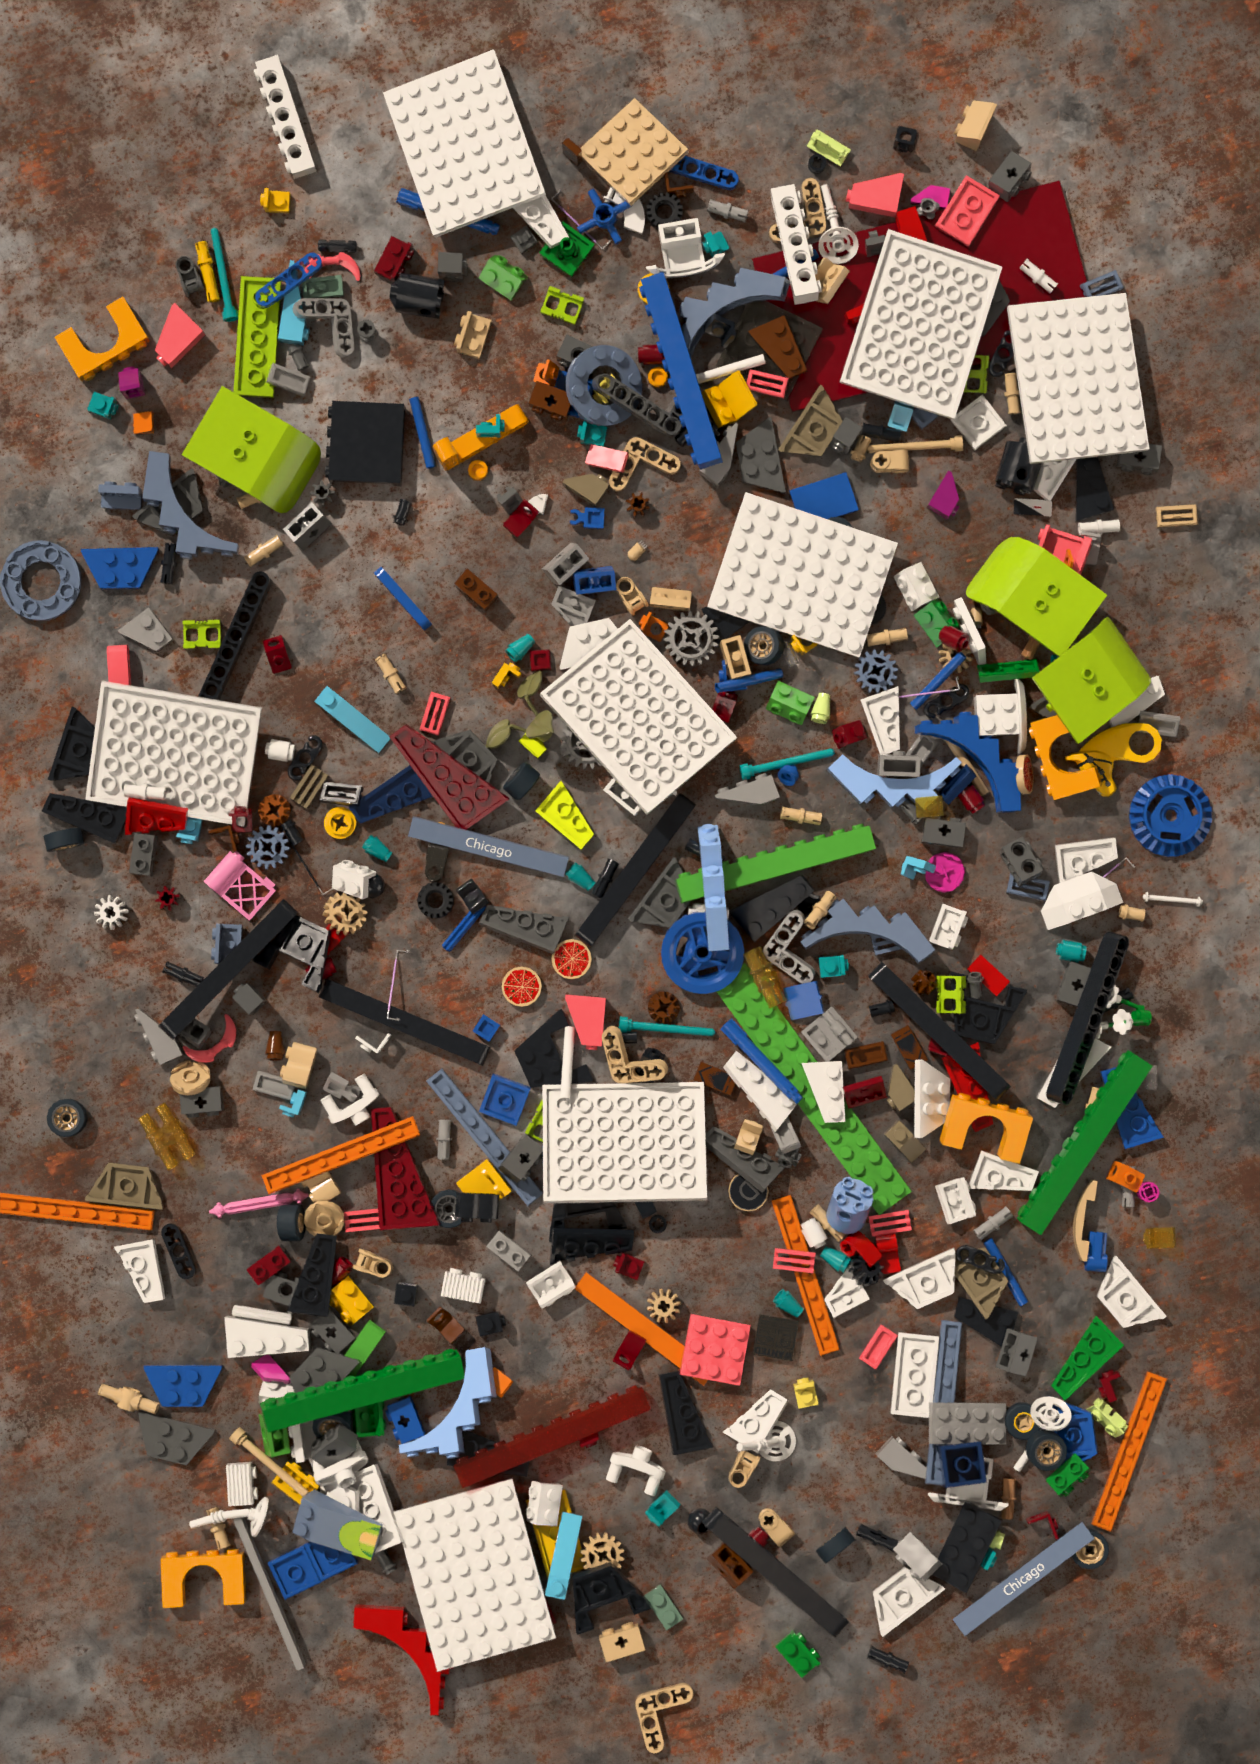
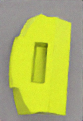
M526 733L519 740L537 758L547 750L541 740L538 738H528Z

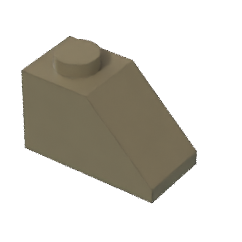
M588 474L572 477L563 481L564 487L595 508L609 489L608 480L600 474L597 476Z
M895 1064L891 1069L887 1090L889 1098L887 1102L893 1110L896 1108L900 1111L915 1101V1090L899 1066Z
M897 1120L884 1133L890 1142L911 1163L926 1150L900 1120Z

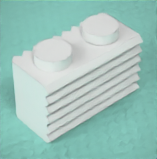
M450 1268V1271L445 1272L441 1296L481 1303L486 1278H482L481 1273L470 1272V1275L462 1274L460 1269Z
M252 1462L228 1463L226 1465L228 1506L253 1505L255 1499H258V1488L254 1487V1479H257L256 1466L253 1467Z

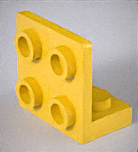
M735 371L717 386L701 392L705 405L718 428L735 423L757 406V402L740 371Z
M486 1159L456 1183L464 1193L499 1194V1200L512 1191L489 1159Z

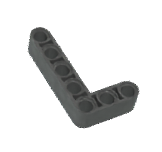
M609 374L597 375L593 379L592 387L596 392L661 434L674 435L681 429L682 425L679 416L682 413H677L674 399H672L665 411ZM601 378H604L607 382L605 389L600 387L599 382ZM618 389L623 391V398L621 400L616 396ZM635 399L640 403L638 410H635L633 407ZM651 410L656 412L657 417L654 421L649 417ZM667 421H671L673 424L671 431L666 429Z

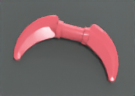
M340 252L339 255L333 257L320 256L322 267L334 264L341 265L350 270L356 280L360 281L358 265L349 255ZM310 259V264L305 267L306 273L309 272L307 270V267H309L310 265H313L314 267L317 266V259Z
M228 1014L224 1015L226 1029L219 1043L208 1050H193L183 1046L182 1049L186 1055L197 1062L209 1063L213 1062L216 1054L224 1048L233 1047L236 1040V1027Z

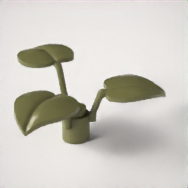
M540 670L525 678L517 691L520 699L525 698L536 716L527 729L510 724L508 719L498 722L491 729L487 737L486 746L489 749L502 745L510 736L511 729L526 733L528 738H538L542 742L549 740L554 733L552 713L549 710L538 713L530 701V696L536 694L542 682V672Z

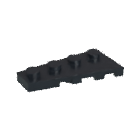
M50 793L42 812L116 844L126 823L127 807Z
M801 875L729 910V913L755 942L813 893L815 889Z
M553 1228L550 1265L556 1264L557 1261L567 1260V1262L575 1261V1258L584 1256L593 1258L601 1253L610 1255L632 1251L634 1230Z
M680 1371L658 1374L672 1455L713 1448L695 1405L690 1398L684 1380L680 1375Z

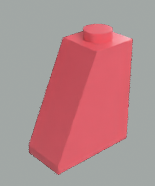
M898 173L853 184L852 190L848 189L846 202H849L848 208L895 217L904 174Z
M175 303L170 309L155 348V352L158 354L156 359L164 367L168 364L171 368L205 336L203 330Z
M565 995L581 1045H586L585 1049L597 1050L598 1046H602L606 998Z

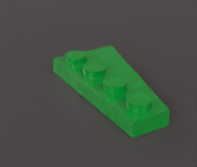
M1095 1316L1051 1385L1064 1400L1069 1398L1124 1346L1097 1316Z

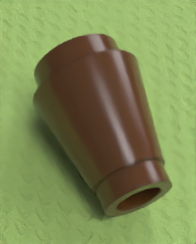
M269 1031L265 1050L267 1060H283L285 1052L281 1031Z

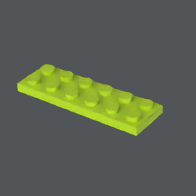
M241 276L233 391L239 396L274 398L275 386L266 383L271 365L272 363L276 364L280 300L268 308H262L255 299L256 292L274 278ZM282 281L276 283L275 289L277 291H281ZM272 287L269 288L271 292L270 294H268L267 296H265L264 294L261 295L262 299L260 300V302H268V296H270L271 294H273L274 297L277 296L273 292Z

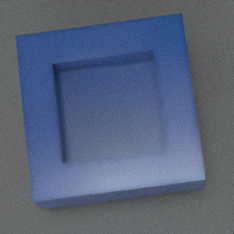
M483 1014L473 1032L490 1042L500 1025Z

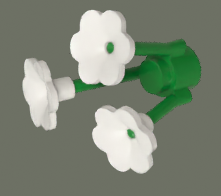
M1114 985L1106 1008H1110L1116 1002L1123 1003L1136 1010L1130 1014L1124 1009H1119L1117 1014L1113 1015V1023H1108L1107 1021L1100 1023L1095 1038L1099 1039L1102 1029H1108V1027H1113L1116 1032L1125 1035L1128 1030H1131L1132 1026H1149L1152 1020L1151 1012L1144 1010V1005H1137L1123 999L1122 996L1118 995L1119 988Z

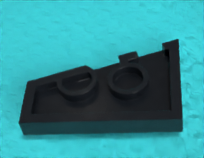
M1098 457L1076 459L1075 522L1114 510Z
M958 1297L954 1312L955 1318L1001 1347L1007 1328L1014 1330L1018 1311L995 1306L989 1318L985 1320L973 1301Z

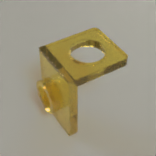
M942 796L915 798L917 818L944 816Z

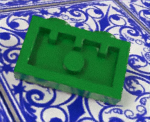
M792 1630L775 1647L799 1676L803 1678L816 1665L818 1667L821 1664L819 1660L821 1656L814 1648L809 1649L805 1644L807 1639L801 1632L796 1633Z

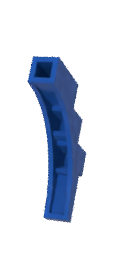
M960 712L958 716L953 718L954 724H952V720H942L940 724H933V721L928 720L921 721V724L915 726L916 735H929L944 739L958 746L973 758L989 781L994 796L996 813L1021 811V796L1016 782V774H1018L1019 768L1016 769V762L1013 763L1012 759H1001L999 761V739H992V735L980 736L979 739L978 715H972V712Z

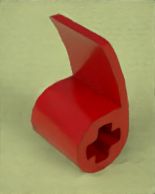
M859 1231L850 1234L840 1243V1248L845 1255L851 1257L858 1252L869 1267H872L882 1257L875 1245Z
M890 1233L875 1236L876 1248L882 1255L879 1265L884 1266L881 1272L883 1274L900 1272L901 1267L896 1234Z

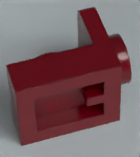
M724 691L717 694L712 710L722 721L729 723L738 695L734 691Z
M622 1252L621 1256H616L613 1267H616V1273L638 1280L645 1261Z

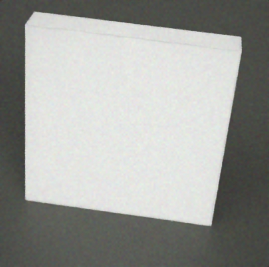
M983 394L957 413L954 420L950 419L974 451L1007 426Z

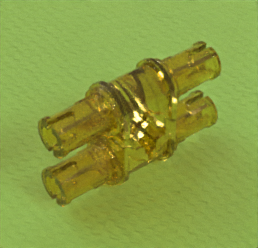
M762 946L744 953L743 956L751 969L749 974L752 975L754 983L758 987L757 991L759 993L762 992L768 1008L770 1009L787 1001L779 985L781 980L778 979L776 971L772 967L773 963L768 962Z
M163 1103L155 1108L164 1123L162 1128L156 1127L149 1113L139 1117L138 1120L146 1132L145 1138L149 1140L155 1151L154 1154L160 1156L169 1171L178 1166L170 1151L171 1146L177 1145L185 1161L196 1154L187 1140L188 1134H185L178 1122L179 1119L177 1117L174 1118L167 1104ZM164 1132H173V1134L169 1137L170 1141H160L161 1139H163L162 1137L165 1136Z

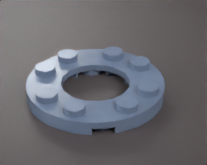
M610 345L590 347L579 354L572 361L568 369L566 393L570 405H573L583 420L593 425L610 426L621 423L632 414L615 403L602 405L592 399L588 391V378L595 368L608 366L616 371L623 384L641 395L642 380L639 369L633 359L617 347ZM621 391V395L618 398L620 400L623 398V391ZM636 399L633 401L635 410L639 404V401Z
M31 541L19 546L7 557L0 574V587L5 601L16 613L30 620L47 621L63 615L73 606L80 592L81 574L77 562L63 547L49 541ZM47 562L53 565L59 572L60 586L55 595L49 599L41 601L32 599L23 590L21 582L23 573L33 563Z

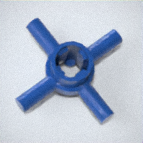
M595 189L589 190L588 194L596 208L593 212V219L577 227L579 233L582 234L598 226L601 229H607L614 243L619 244L622 242V239L614 226L617 214L632 206L624 201L612 207L607 203L601 202ZM605 212L606 215H611V217L603 221L601 220V213Z

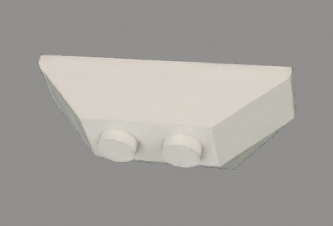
M1089 872L1053 885L1041 910V914L1047 930L1119 905L1123 903L1116 883L1094 872Z

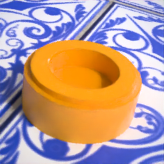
M654 367L649 371L648 382L652 387L661 388L667 383L668 374L663 368Z
M481 460L471 462L468 467L469 476L475 481L485 479L488 475L486 463Z

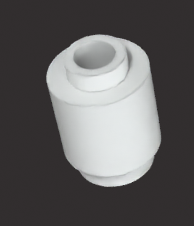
M271 739L270 743H266L265 754L268 755V759L288 762V760L293 761L295 745H292L291 742Z
M815 1217L801 1224V1232L809 1247L814 1246L817 1249L826 1244L825 1240L828 1237Z

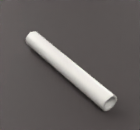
M761 354L696 374L698 383L701 384L733 374L735 371H743L766 364L764 355Z
M571 1026L565 1027L560 1099L569 1100L571 1096L575 1027Z

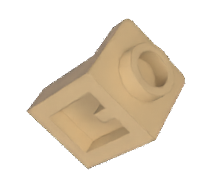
M745 1119L734 1149L753 1155L763 1125Z

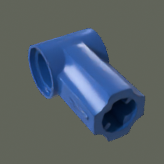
M1089 1231V1249L1087 1262L1085 1261L1084 1263L1085 1271L1106 1272L1107 1233Z

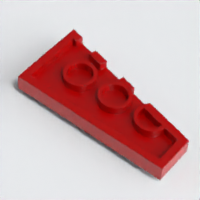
M979 1042L970 1045V1047L981 1057L979 1050ZM950 1055L941 1058L957 1095L964 1093L971 1096L970 1099L978 1100V1098H984L989 1100L987 1091ZM988 1115L975 1119L971 1123L973 1131L977 1132L993 1125L992 1116Z

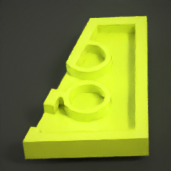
M560 781L535 812L582 850L594 836V833L564 784Z

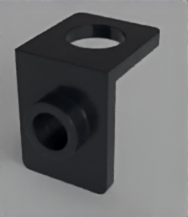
M898 126L893 148L903 153L912 152L917 130ZM901 133H909L911 140L900 139Z

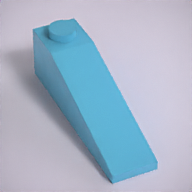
M290 260L289 267L295 264L293 260ZM297 269L293 270L291 277L295 280L298 279ZM300 285L284 296L278 335L280 343L304 346V340L308 341L309 329L306 328V320L296 317L293 313L294 303L302 299ZM302 305L299 306V309H302V310H303V313H304V308H303V306H302Z
M328 686L325 687L314 701L376 752L380 753L389 742V735Z
M562 1512L545 1596L565 1600L582 1521L581 1515Z

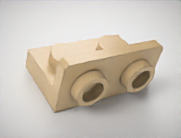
M824 257L817 266L818 274H815L816 281L820 280L822 292H819L817 302L828 304L849 273V270L845 266L833 264L828 258Z
M468 311L466 316L463 315L460 322V327L463 328L461 334L456 335L454 345L457 346V352L480 359L492 321L474 315L471 311Z
M652 587L650 607L689 611L692 592Z

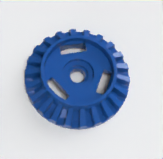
M1168 774L1155 777L1139 788L1130 805L1129 821L1135 838L1144 848L1160 856L1175 857L1193 851L1204 841L1212 823V808L1208 796L1205 795L1203 789L1194 781L1184 776ZM1156 794L1162 796V799L1151 813L1147 810V807ZM1187 796L1196 807L1197 815L1193 817L1184 800ZM1168 810L1175 811L1176 819L1174 821L1166 819L1165 814ZM1161 832L1179 833L1180 840L1162 839L1160 834Z
M697 911L689 915L686 914L675 921L670 929L667 930L662 942L661 958L667 975L676 985L692 993L707 994L725 988L737 977L744 960V946L738 930L728 919L729 950L709 951L708 955L703 958L697 955V950L700 947L708 949L705 912ZM682 936L687 937L683 956L676 955L680 938ZM714 966L718 968L714 973L698 975L699 970Z

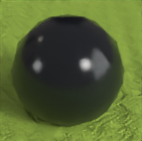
M378 874L369 878L368 898H377L385 889V881Z
M702 1508L693 1510L687 1519L689 1529L696 1534L707 1533L709 1529L702 1522L710 1512Z

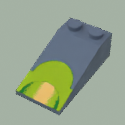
M314 1489L302 1497L292 1533L310 1542L372 1560L383 1524Z

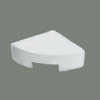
M539 494L528 501L539 511L538 514H544L548 495ZM524 507L526 511L531 512L529 508Z

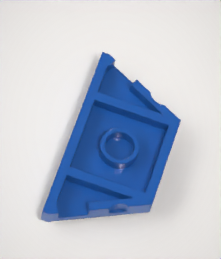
M158 547L81 549V553L100 589L141 588L147 573H149L152 567L151 564L159 552Z
M144 1365V1371L162 1407H203L223 1368V1365Z
M1066 1403L1071 1411V1420L1065 1428L1054 1431L1063 1439L1067 1447V1455L1063 1463L1073 1454H1077L1085 1462L1098 1453L1093 1415L1088 1410ZM1052 1406V1408L1056 1409L1060 1414L1064 1413L1063 1410L1058 1406Z

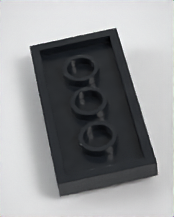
M965 1501L937 1558L942 1565L932 1575L967 1593L1003 1520L971 1502Z

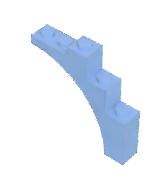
M842 754L827 771L859 804L863 801L867 804L875 796L873 794L875 791L891 808L894 805L899 807L906 800L904 795H907L921 811L925 809L929 811L937 804L935 799L938 795L933 790L939 791L946 784L945 778L949 775L953 777L961 770L958 766L962 762L956 757L944 767L930 774L916 778L894 779L869 773L854 765Z
M704 824L703 826H698L708 950H729L720 835L718 825Z
M482 1347L465 1351L466 1370L464 1383L452 1410L428 1434L412 1442L399 1445L401 1454H407V1457L419 1456V1452L426 1451V1454L438 1453L439 1449V1455L451 1459L459 1457V1453H465L462 1429L463 1431L474 1430L475 1426L481 1425L478 1400L479 1403L491 1402V1398L497 1397L491 1350L489 1348Z

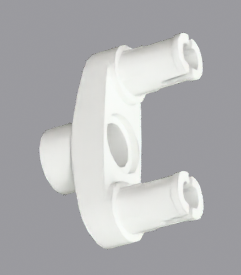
M365 1073L355 1079L363 1093V1098L343 1110L338 1108L330 1094L320 1100L329 1115L328 1119L331 1124L350 1117L354 1125L357 1126L371 1117L366 1107L380 1094L376 1088H373Z
M357 1440L356 1450L351 1453L350 1457L327 1468L311 1458L309 1462L317 1485L324 1486L337 1482L340 1488H347L355 1483L354 1473L368 1463V1457L366 1452L362 1451Z
M635 1446L633 1454L612 1453L610 1458L611 1465L606 1480L617 1483L622 1467L627 1466L650 1475L644 1493L655 1496L666 1471L650 1461L651 1450L642 1446Z

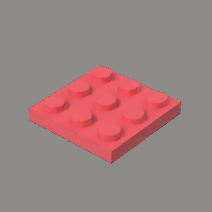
M690 1314L680 1375L740 1386L751 1325Z

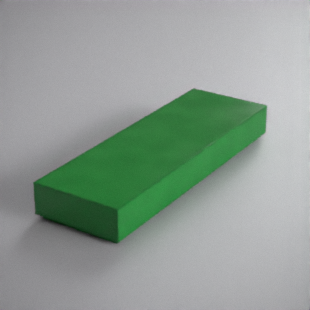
M1036 659L977 665L980 683L1032 678L1040 672Z

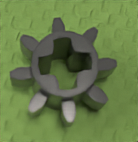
M321 480L319 485L313 484L314 492H310V495L316 496L313 500L315 504L318 501L321 502L322 506H325L327 501L332 503L330 497L335 495V491H329L332 486L331 483L326 486ZM324 489L326 493L321 498L318 493H321V490Z
M779 1147L775 1156L779 1158L778 1163L781 1166L791 1168L792 1165H797L802 1154L798 1153L799 1148L782 1154Z

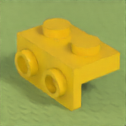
M349 1276L331 1290L329 1304L339 1312L341 1319L348 1323L349 1326H352L374 1308Z
M287 1462L282 1468L307 1489L308 1492L319 1488L314 1477L310 1474L308 1476L304 1475L301 1472L302 1468L295 1462L291 1464ZM277 1475L271 1483L300 1505L302 1496Z

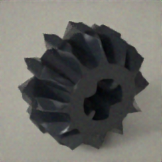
M857 1254L850 1261L849 1265L852 1268L848 1272L854 1275L851 1280L857 1279L858 1285L863 1284L865 1287H869L870 1285H875L882 1277L883 1273L881 1270H883L884 1266L879 1265V1260L872 1267H869L863 1257Z

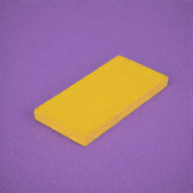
M562 1489L557 1526L533 1524L547 1578L550 1573L562 1512L572 1513L565 1489ZM579 1537L571 1573L583 1570V1566L586 1564V1562H581L580 1560L584 1555L580 1553L582 1547Z

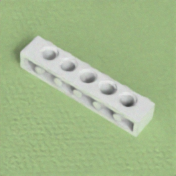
M278 55L255 62L257 69H254L257 81L261 80L263 87L260 88L263 100H268L269 106L266 109L269 118H274L275 125H272L275 136H280L282 142L278 144L282 155L286 154L288 162L284 163L287 173H292L293 178L296 179L317 172ZM270 77L277 78L273 84H268L267 80ZM275 96L283 97L282 101L278 103L273 102ZM283 114L289 115L286 121H280L279 117ZM288 133L295 134V137L293 139H285V136ZM299 151L301 156L295 159L291 157L292 153Z
M794 184L771 188V201L794 303L797 305L817 301L819 292H822L820 280L816 281L815 274H818L816 262L812 263L811 260L813 248L807 242L809 238L808 227L803 225L805 213L804 209L799 207V203H801L800 192L795 190ZM785 207H792L793 209H791V210H786V209H784V208H785ZM791 224L796 225L795 228H790L788 226ZM799 242L801 244L799 246H794L792 243ZM798 260H803V261H805V262L802 263V264H799V263H797L796 261H798ZM808 278L809 280L807 282H803L800 279Z

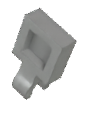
M331 1072L323 1087V1090L339 1099L344 1096L350 1102H355L361 1092L358 1086H348L349 1081Z

